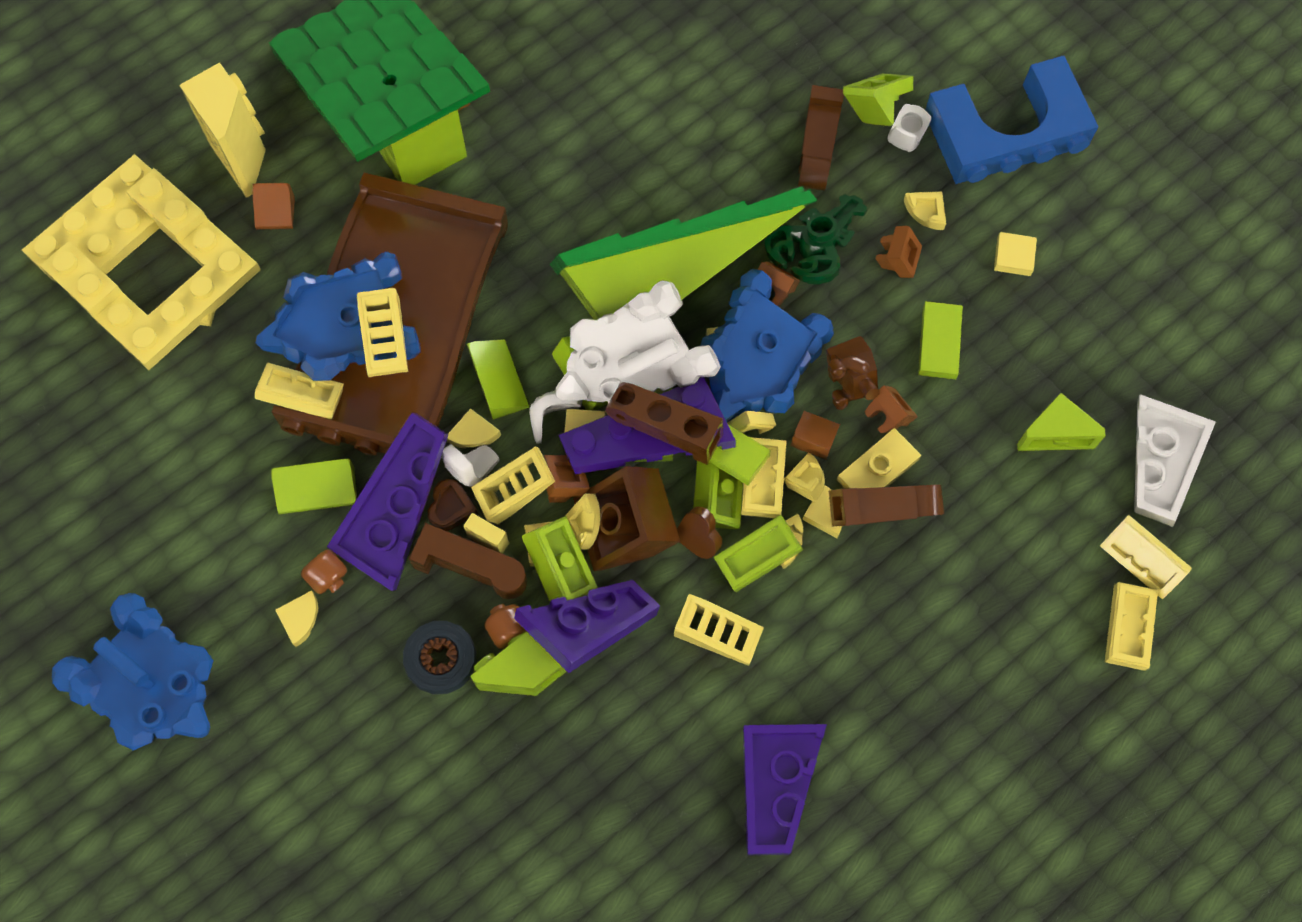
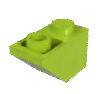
M526 631L514 637L508 643V647L496 656L490 653L482 658L474 666L476 672L470 677L480 691L537 696L567 671Z

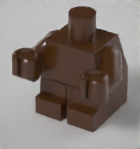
M861 336L826 349L827 362L829 363L827 364L828 376L833 383L838 381L842 385V390H835L832 393L833 404L837 410L846 408L849 401L862 398L873 400L879 395L877 367L872 350Z

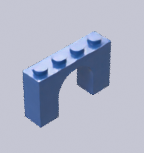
M1065 56L1035 63L1029 68L1023 87L1037 115L1039 127L1027 134L1006 135L988 127L979 117L965 84L930 93L925 111L931 116L929 125L955 184L965 181L971 183L978 182L990 174L1000 171L1009 173L1024 164L1035 161L1036 163H1044L1059 154L1081 152L1090 145L1098 129V124Z

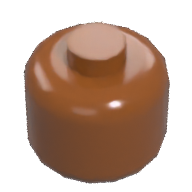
M327 549L318 554L302 569L301 576L316 593L323 594L327 590L334 593L345 583L341 578L347 573V567L332 550Z
M499 604L491 609V615L485 622V628L489 636L499 649H505L514 637L526 632L514 619L516 608H519L517 605L505 606L504 604Z

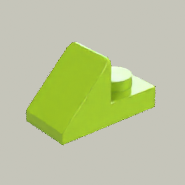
M882 73L843 86V94L863 123L892 126L894 124V101L899 100V95L913 91V76Z

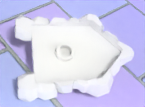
M660 281L653 286L650 292L639 293L629 303L615 311L614 314H605L598 320L582 319L570 328V347L574 351L567 361V373L556 386V397L562 401L587 400L602 403L608 401L609 403L619 383L634 384L652 392H655L657 388L665 391L676 384L681 388L695 384L700 377L715 376L720 369V364L710 345L688 349L670 319V316L674 315L683 305L681 297L674 283Z

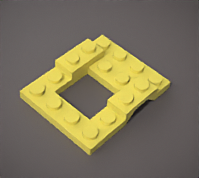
M135 154L22 249L24 254L51 280L67 291L98 324L148 370L154 367L193 332L206 315L212 311L215 312L261 270L258 263L208 220L204 212L160 172L155 168L151 169ZM160 228L195 259L202 268L147 315L106 274Z

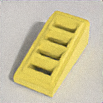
M388 288L357 293L368 377L408 372L400 298L396 289ZM392 321V325L371 327V323ZM394 337L395 339L393 342L373 344L374 339ZM397 353V358L375 361V355Z
M535 446L471 488L486 520L499 524L552 485L555 480L540 449ZM533 462L541 476L536 481L528 468ZM520 472H522L528 484L524 489L517 477ZM509 481L516 492L512 496L506 485ZM500 490L504 501L501 503L495 493Z
M689 594L676 624L674 637L749 666L764 627L707 600ZM695 612L703 614L697 630L690 628ZM711 618L718 620L712 637L705 635ZM726 624L734 626L727 644L720 642ZM741 630L749 632L742 651L735 649V645Z

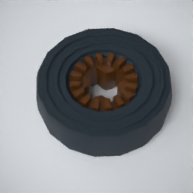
M432 621L420 626L408 638L403 650V666L408 678L420 690L431 694H449L460 689L471 678L470 676L473 674L474 666L476 665V648L471 636L461 626L448 621ZM444 648L448 649L446 654L450 660L447 663L448 665L440 663L437 667H432L434 660L430 656L433 651L440 653Z

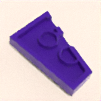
M629 580L589 590L587 596L566 600L565 596L552 599L549 605L532 609L530 605L516 608L514 619L570 673L657 616L660 605L634 580Z
M827 724L743 726L747 855L791 854Z

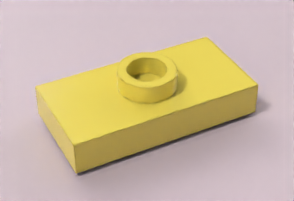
M267 362L255 389V399L332 420L342 395L344 384L333 380L313 381L304 372Z
M894 428L840 473L837 481L845 489L888 487L920 459L921 454Z
M750 437L771 450L770 457L748 486L743 483L741 515L776 518L782 512L786 440Z
M1130 515L1100 545L1101 548L1148 588L1158 590V596L1161 599H1164L1192 569Z
M1117 582L1114 585L1105 654L1106 663L1143 671L1150 668L1158 590Z

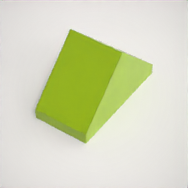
M1060 393L1025 431L1017 443L1018 451L1095 449L1106 436L1105 428Z

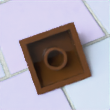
M625 466L587 491L586 494L596 495L600 507L599 532L594 544L588 550L593 571H602L650 558L680 542L658 468ZM581 497L573 498L574 503L576 504Z

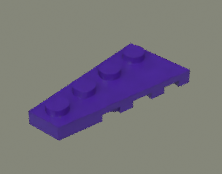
M704 377L699 378L693 385L677 387L660 394L723 418V437L717 447L721 446L722 450L736 447V440ZM609 415L559 435L560 442L574 474L622 467L626 465V462L646 459L647 462L663 460L662 456L686 452L634 429L635 427L622 425Z
M417 413L410 414L327 546L334 553L391 591L397 590L448 438L447 433Z

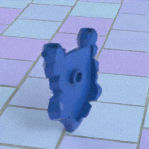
M384 252L374 260L364 258L352 265V271L345 268L335 272L334 275L314 276L302 272L289 278L283 296L287 302L283 303L276 311L275 321L257 335L255 343L263 351L283 354L289 361L297 364L302 361L300 368L313 381H330L340 371H345L352 362H356L358 365L366 364L357 293L392 287L401 280L402 273L396 255ZM392 321L371 323L372 328L392 325ZM403 325L407 360H410L421 352V346L415 328ZM394 337L374 339L373 344L393 342L395 339ZM396 352L375 355V361L397 358Z
M751 269L741 276L740 287L733 290L729 301L732 309L728 310L724 317L726 323L715 329L713 334L703 337L700 345H710L719 361V371L715 376L709 377L711 392L726 422L745 411L759 412L762 408L768 413H786L794 404V389L797 386L800 374L804 373L809 363H813L821 355L822 345L828 343L834 334L832 321L818 313H812L800 323L771 302L769 298L771 296L772 279L762 270Z
M128 593L120 595L113 602L110 608L111 616L115 626L121 631L111 641L103 637L95 643L93 649L99 655L91 663L82 658L68 656L58 661L52 668V683L57 690L69 692L71 701L83 707L90 703L93 711L100 716L106 715L110 719V727L114 729L117 742L131 750H136L152 743L154 736L156 738L169 739L179 734L203 738L210 731V724L203 707L206 699L205 685L201 683L208 680L214 660L204 647L188 645L187 642L177 641L175 634L168 627L160 626L163 619L157 610L147 607L144 597L137 594Z

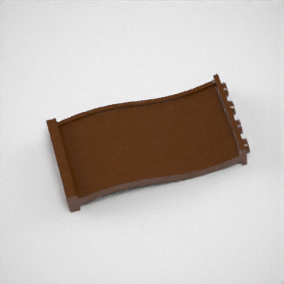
M363 172L359 183L360 192L339 237L327 275H334L335 272L345 268L352 271V265L364 258L374 260L384 252L395 254L400 265L402 279L388 288L396 289L400 298L402 323L404 326L415 328L421 352L415 358L407 360L408 372L368 377L366 364L350 363L345 371H340L331 379L344 384L343 392L332 420L276 405L272 409V414L281 426L280 428L289 434L302 436L305 432L316 435L319 440L330 445L339 446L343 442L354 445L356 450L364 454L377 455V452L386 454L411 413H417L436 427L439 426L458 371L487 272L501 237H505L508 220L505 207ZM301 361L300 363L297 364L295 370L300 371V372H304V371L300 368V367H301V363H302V361Z

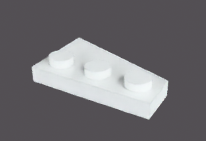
M1139 395L1137 401L1135 513L1171 527L1174 526L1216 423L1215 421Z

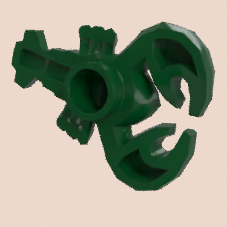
M843 194L839 197L841 205L833 208L831 211H827L825 214H820L817 208L806 211L798 218L806 226H780L766 237L764 246L768 258L776 266L787 269V262L781 254H787V260L792 262L795 257L794 242L799 243L803 260L798 263L800 268L794 266L791 268V274L807 284L820 285L832 281L839 275L840 257L836 247L837 245L841 248L847 246V243L850 242L855 234L854 231L847 230V227L851 223L853 216H864L866 214L867 206L863 205V200L859 197Z

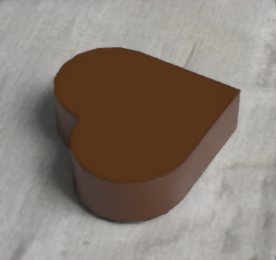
M445 479L436 484L433 490L435 501L428 509V518L432 526L449 531L467 521L471 513L478 514L477 509L457 481Z
M694 507L684 516L677 528L680 538L679 543L704 559L712 558L722 546V538L715 530L716 521L713 514L704 507Z

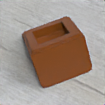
M253 184L255 228L293 229L295 195L290 184Z
M804 411L790 446L827 459L840 424Z

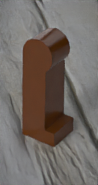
M812 85L799 166L798 187L803 186V188L823 191L826 189L844 98L843 89Z
M626 382L619 383L605 409L606 413L616 422L628 427H635L634 429L689 452L693 454L694 460L708 465L723 437V418Z
M941 485L849 488L828 491L832 527L917 519V517L944 514Z
M425 523L409 557L413 568L429 574L432 565L436 564L493 587L497 595L505 599L519 597L527 586L524 567L516 559Z

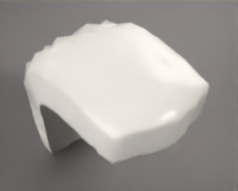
M905 104L888 134V142L908 152L915 150L930 124L931 116L920 106Z
M556 390L537 397L534 403L531 404L529 411L535 442L537 444L542 442L544 415L552 411L578 409L582 405V400L562 401L556 397Z
M450 444L444 448L441 457L449 473L465 486H474L483 480L500 460L498 455L487 445L480 446L463 455Z

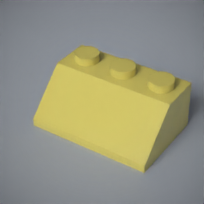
M219 62L180 84V87L211 148L247 198L253 194V184L257 182L266 149L260 138L265 132L254 116L256 112L245 96L247 91L236 73L228 75Z

